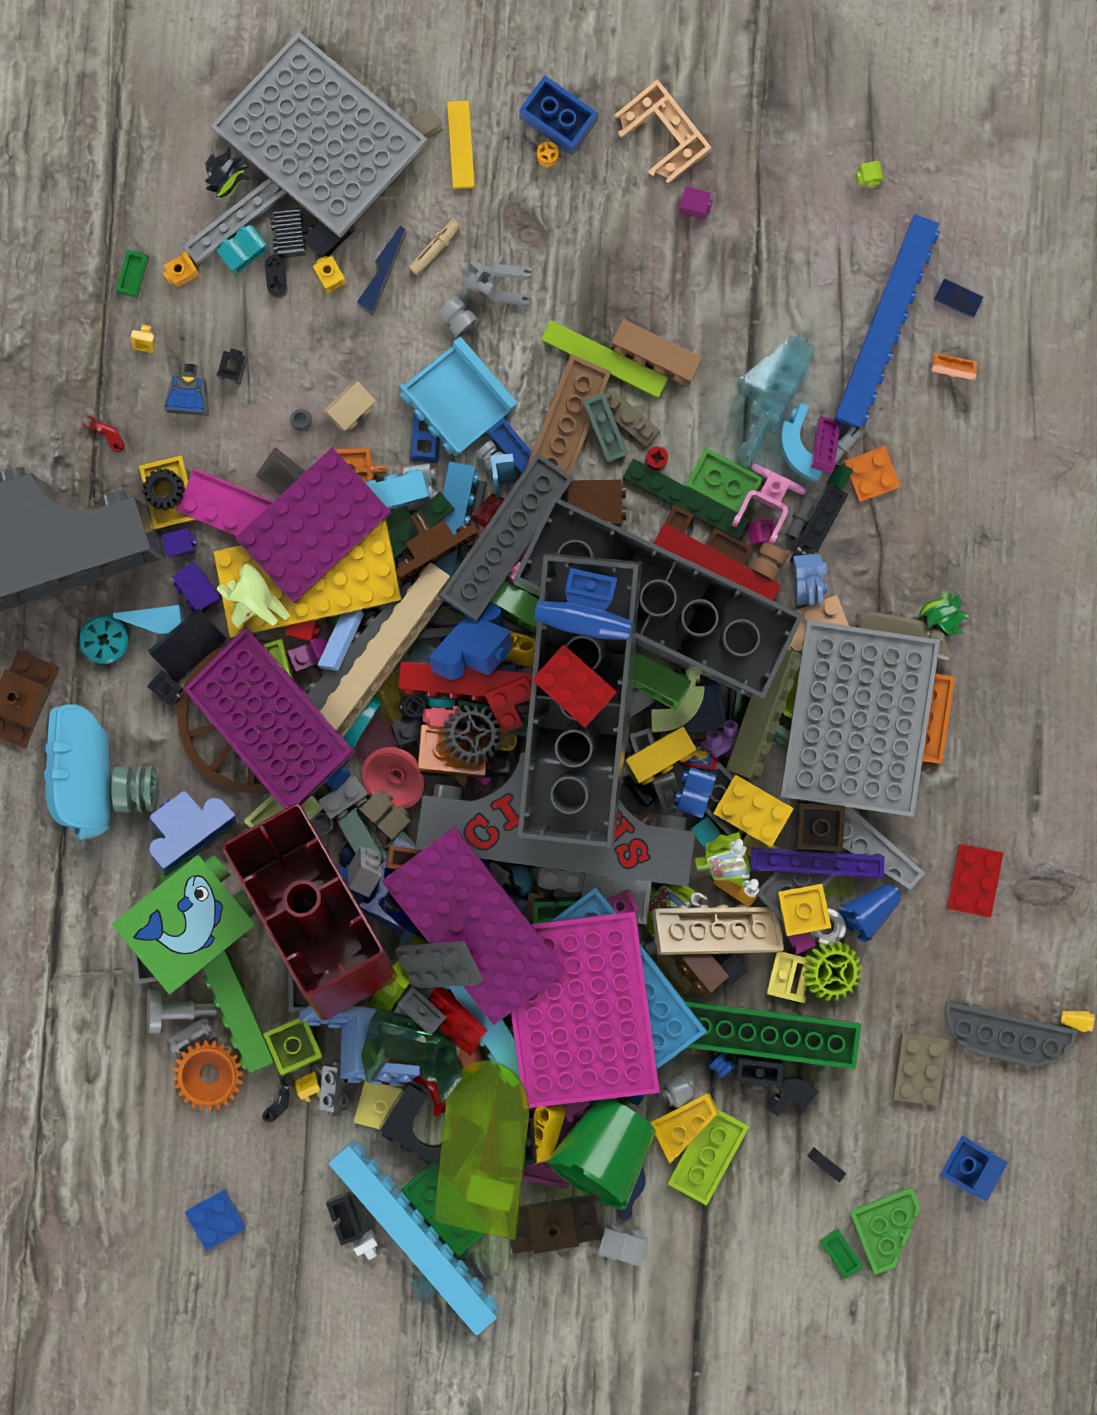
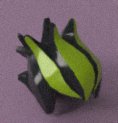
M228 147L224 154L216 158L211 150L210 156L205 162L206 171L209 176L205 182L211 184L206 187V190L215 192L214 197L223 199L231 196L242 180L250 179L246 174H243L245 169L249 168L248 164L238 163L242 161V158H231L230 147Z

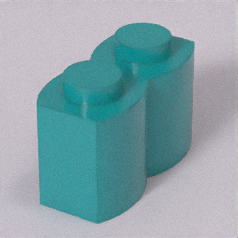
M251 224L247 227L246 225L241 226L235 232L236 236L230 240L227 238L218 245V255L234 275L242 271L269 249L266 242Z

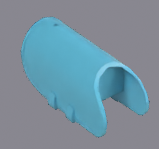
M76 704L55 707L49 713L48 741L45 744L47 758L43 779L46 782L47 807L56 822L73 828L74 835L78 840L90 839L102 835L110 828L109 734L86 708Z

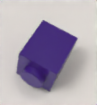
M189 529L162 534L166 556L170 559L196 552L195 546H198L195 533L191 534Z

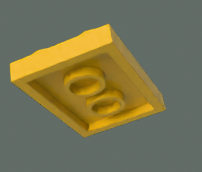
M182 455L139 466L143 482H146L145 477H149L151 471L156 472L158 468L162 470L166 468L175 472L183 481L184 489H186L189 482ZM167 481L158 483L155 489L157 496L167 497L172 491L171 484ZM148 502L155 530L196 521L192 517L177 512V505H174L173 509L167 508V510L155 508Z
M734 775L713 814L772 847L794 808L741 777Z

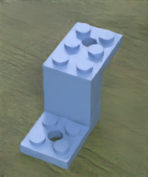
M311 1006L300 1012L299 1021L307 1022V1025L318 1026L321 1023L328 1024L330 1028L342 1027L340 1078L348 1079L350 1083H359L361 1080L369 1081L371 1085H380L382 1082L390 1083L392 1087H401L404 1083L411 1082L413 1078L420 1074V1066L378 1062L379 1009L351 1006L326 1021L321 1020Z

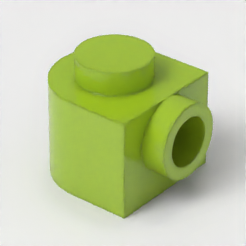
M880 161L863 163L858 167L857 172H855L857 185H860V187L867 185L868 188L880 185V181L884 180Z

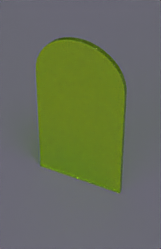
M493 1060L478 1061L464 1067L457 1073L450 1084L446 1102L434 1221L514 1240L516 1239L529 1119V1100L526 1089L519 1077L505 1065Z

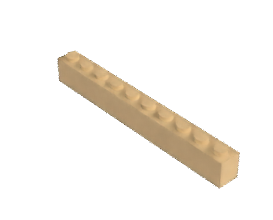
M431 562L422 569L417 581L408 588L406 596L394 607L392 615L382 623L380 631L375 638L368 642L366 650L354 661L352 669L342 677L340 685L335 692L328 696L326 704L320 710L342 737L345 736L444 600L438 596L451 579V576Z

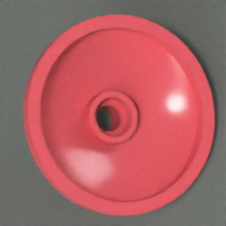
M384 747L374 751L366 759L362 768L363 785L370 797L377 790L381 793L385 790L393 798L391 803L397 808L401 805L404 809H407L416 804L424 793L426 782L425 775L420 774V771L417 770L418 761L408 752L395 747Z

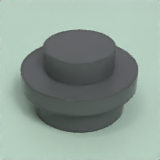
M298 409L292 413L290 423L294 429L305 431L312 424V416L307 410Z

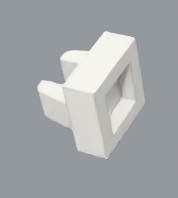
M373 1229L364 1233L362 1239L353 1241V1247L358 1256L364 1253L369 1260L377 1256L375 1248L378 1245L377 1236Z

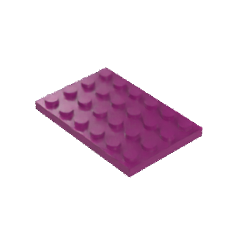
M332 447L239 533L235 539L293 603H296L389 517L392 511Z

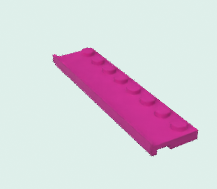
M194 468L183 494L184 498L180 501L176 511L237 536L274 501Z

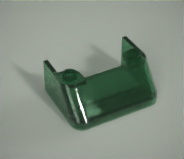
M378 1009L373 1014L361 1052L367 1082L371 1083L388 1062L389 1058L420 1066L421 1076L425 1080L437 1082L440 1098L445 1100L463 1078L454 1040L444 1034L440 1026L429 1035L407 1015L384 1009Z

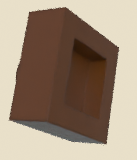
M674 505L665 524L685 533L694 515Z

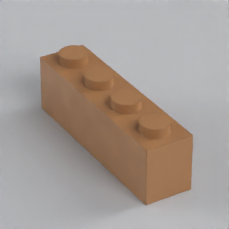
M625 319L622 320L611 344V347L614 348L613 351L623 356L627 354L634 358L633 361L643 366L645 364L654 367L653 371L663 376L666 373L673 377V381L681 385L685 383L690 385L702 360L701 356Z

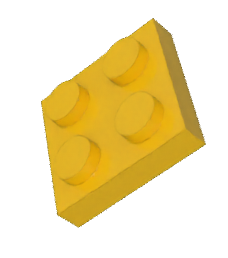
M822 884L778 892L786 937L831 928Z

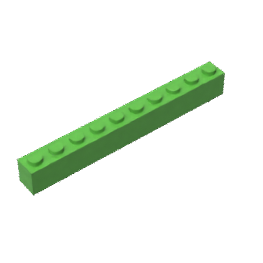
M505 579L490 600V603L499 606L502 617L536 635L537 620L534 617L539 599L534 597L531 592L519 589L511 581ZM638 651L636 654L633 688L677 710L689 690L691 681L688 680L686 675L680 672L675 673L664 663L655 662L649 659L647 654Z
M189 860L185 861L167 876L163 873L159 874L161 883L187 864ZM226 948L203 967L206 973L204 980L208 988L212 987L215 994L213 1001L216 1007L221 1008L224 1014L222 1021L226 1029L230 1028L233 1035L231 1042L234 1048H239L242 1055L240 1057L244 1070L248 1069L249 1073L275 1061L263 1035L265 1032L229 950Z

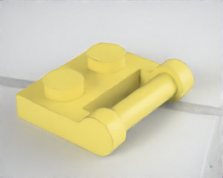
M782 951L776 952L766 994L805 1003L807 987L805 981L808 978L804 977L802 973L808 971V969L802 966L796 994L790 993L797 963L809 964L810 960L806 957Z

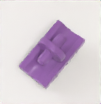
M731 719L724 722L723 730L709 731L707 739L701 742V747L708 750L715 758L720 755L728 758L732 754L731 748L735 745L739 727Z

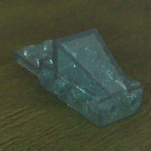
M790 335L787 341L739 378L737 382L738 393L754 400L750 407L752 425L748 431L747 443L743 442L738 451L741 466L748 470L767 432L777 433L814 359L815 345L809 343V340L801 335H796V337Z

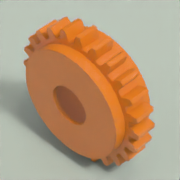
M206 1039L204 1040V1045L197 1041L195 1043L196 1048L189 1045L187 1047L189 1053L183 1050L181 1055L184 1058L176 1059V1062L180 1065L173 1068L175 1072H178L177 1075L172 1077L173 1080H178L174 1088L181 1089L178 1096H186L184 1103H187L189 1100L192 1101V1108L198 1104L201 1111L205 1106H208V1110L212 1111L213 1105H216V1108L219 1110L222 1107V1102L227 1106L230 1103L228 1098L233 1100L236 1098V1095L233 1093L234 1091L240 1092L241 1088L237 1084L244 1082L243 1079L239 1078V1076L244 1074L243 1070H239L242 1064L236 1061L239 1054H231L232 1047L228 1050L225 1049V1042L218 1046L217 1040L209 1044V1040ZM206 1064H213L219 1069L220 1076L214 1083H206L200 1077L201 1068Z

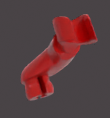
M87 416L93 421L91 427L82 422L84 428H93L98 433L104 435L112 451L121 452L124 449V442L114 427L102 422L98 423L93 416Z
M422 1069L419 1076L415 1077L414 1080L416 1083H422L430 1091L431 1098L435 1104L434 1116L439 1117L448 1110L447 1104L442 1103L441 1100L443 1096L440 1083L427 1070Z

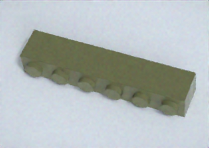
M788 649L765 698L761 701L750 698L726 770L747 778L759 780L764 771L766 757L772 748L773 736L779 728L781 713L786 708V699L794 684L793 678L801 664V653Z

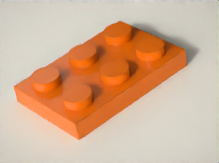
M427 725L421 726L417 770L484 778L486 762L483 763L479 758V764L475 766L471 759L470 765L466 766L465 758H463L460 763H457L459 756L455 755L453 758H450L449 755L453 752L452 749L444 750V747L449 743L441 742V739L447 736L441 733L443 728ZM454 729V735L459 734V732H463L464 730ZM470 731L467 735H465L468 738H470V740H473L477 736L475 735V733H472L473 731ZM488 736L478 740V752L484 750L487 746ZM457 742L463 750L471 752L465 743Z

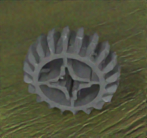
M468 705L464 706L463 711L457 708L455 710L456 715L453 713L448 715L451 721H444L443 724L447 728L441 730L442 734L447 735L441 739V742L449 743L444 747V750L452 749L453 752L449 757L453 758L455 755H458L457 763H460L465 758L466 766L470 765L471 759L475 766L479 764V758L483 763L487 762V756L492 758L495 755L492 750L497 751L499 749V746L494 742L502 740L500 736L495 735L501 732V728H494L498 724V720L491 722L490 719L493 717V713H489L487 716L484 715L486 708H482L480 712H477V705L472 707V711H470ZM465 719L464 731L454 735L457 722ZM472 719L480 721L485 728H478ZM470 731L477 735L473 740L465 736ZM488 736L487 746L484 750L478 752V740ZM457 742L465 743L471 752L463 750Z

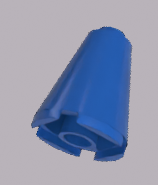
M886 884L839 907L841 909L839 914L843 917L847 928L851 932L855 930L859 934L856 937L862 942L867 943L901 902V893L894 885Z

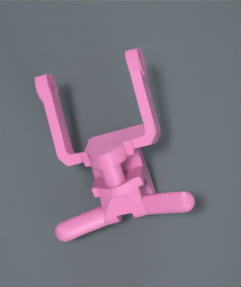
M752 464L751 470L767 478L761 492L755 490L748 492L731 526L737 527L750 498H753L782 513L768 542L774 544L788 513L787 506L781 502L786 490L789 489L800 495H805L807 489L758 464Z

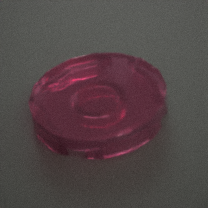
M373 719L355 749V754L366 761L374 751L384 747H394L395 741L390 726L382 720Z

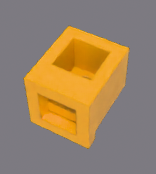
M186 251L181 256L164 265L166 271L163 274L169 284L174 282L177 288L200 275ZM182 266V270L180 272H175V269Z

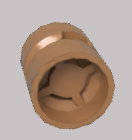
M763 542L758 552L760 558L754 559L750 569L775 582L780 573L778 567L784 565L789 554L773 544Z

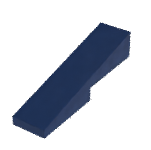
M402 226L398 228L375 260L376 266L380 270L357 301L358 306L371 316L375 313L405 239L406 231Z

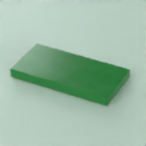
M431 1162L430 1165L428 1164L400 1190L455 1254L460 1257L492 1229L493 1226L472 1202L466 1201L467 1196L450 1176L441 1173L438 1170L439 1166Z

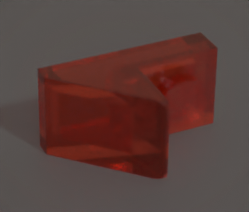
M492 493L475 510L471 521L486 527L505 498L500 497L501 499H496V494Z

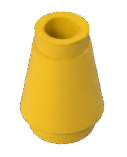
M1062 1011L1061 1024L1085 1033L1087 1031L1092 1032L1095 1014H1091L1089 1011Z

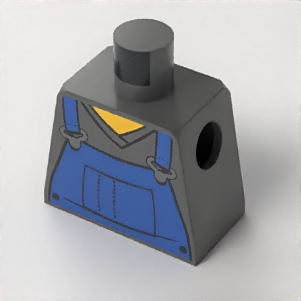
M184 364L183 375L172 376L164 404V410L167 413L209 416L207 382L203 377H197V365Z

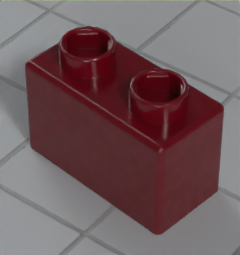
M295 803L224 843L222 846L224 855L302 995L321 1020H329L396 980L397 973L382 944L300 804Z

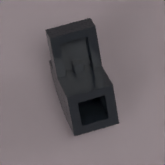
M785 1077L781 1080V1087L775 1086L781 1092L779 1094L775 1093L768 1103L770 1104L768 1109L778 1117L790 1099L806 1109L819 1091L799 1077Z

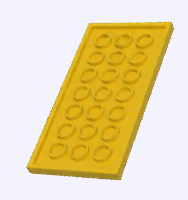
M387 519L296 603H293L242 545L214 551L220 585L224 584L231 590L227 584L233 580L238 583L240 580L239 570L245 564H249L259 571L270 593L281 602L290 615L288 620H284L277 613L268 609L278 620L276 625H271L256 615L238 628L231 621V615L236 603L222 596L230 638H235L245 627L249 628L252 633H259L403 600Z

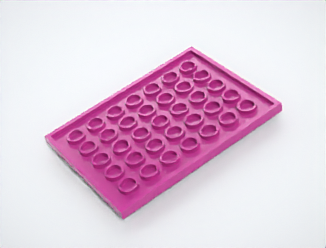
M636 911L531 924L566 968V972L511 1012L524 1109L660 1093Z

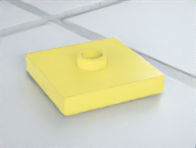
M364 1081L354 1123L380 1129L379 1125L403 1088L392 1087L385 1083L371 1085L369 1081Z

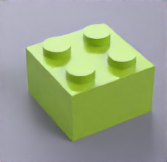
M299 1018L263 1034L281 1076L323 1058L310 1025H307V1022L299 1021Z

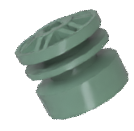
M115 766L112 775V803L114 811L132 812L134 802H136L138 812H144L145 807L147 812H155L159 798V781L155 766H147L146 772L144 766H138L136 776H134L131 766Z

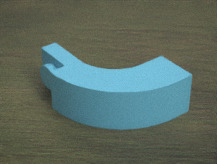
M801 403L798 409L794 408L789 420L793 421V423L784 421L782 424L780 447L786 463L796 474L806 480L817 483L822 471L811 468L812 454L804 448L800 439V429L809 406Z

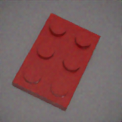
M565 644L532 679L584 727L593 720L617 693L611 685Z
M959 844L946 909L991 918L1004 853Z
M435 987L428 1000L446 1016V1019L439 1026L444 1034L450 1036L462 1051L471 1056L479 1047L488 1030L444 987Z

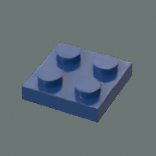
M225 1189L185 1211L206 1251L246 1229L243 1220Z

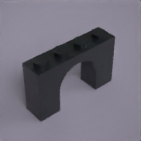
M407 1082L379 1125L382 1132L381 1135L389 1141H393V1139L401 1143L400 1147L409 1153L412 1151L420 1155L419 1159L429 1165L432 1162L439 1166L438 1170L444 1175L449 1176L452 1174L456 1177L484 1133L483 1126L464 1115L455 1132L446 1141L435 1145L420 1141L412 1130V1124L428 1095L423 1089L411 1082Z

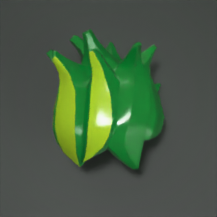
M945 590L942 592L941 598L927 602L921 607L919 620L926 618L927 628L935 627L940 629L944 635L950 637L958 633L964 634L958 626L970 614L959 611L962 599L959 598L960 595L956 594L952 599L951 591H948L946 594Z

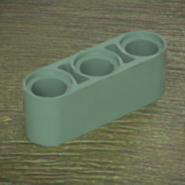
M355 808L338 820L339 826L354 852L357 853L360 846L366 849H374L380 855V866L382 867L386 862L387 852L364 813L359 808Z

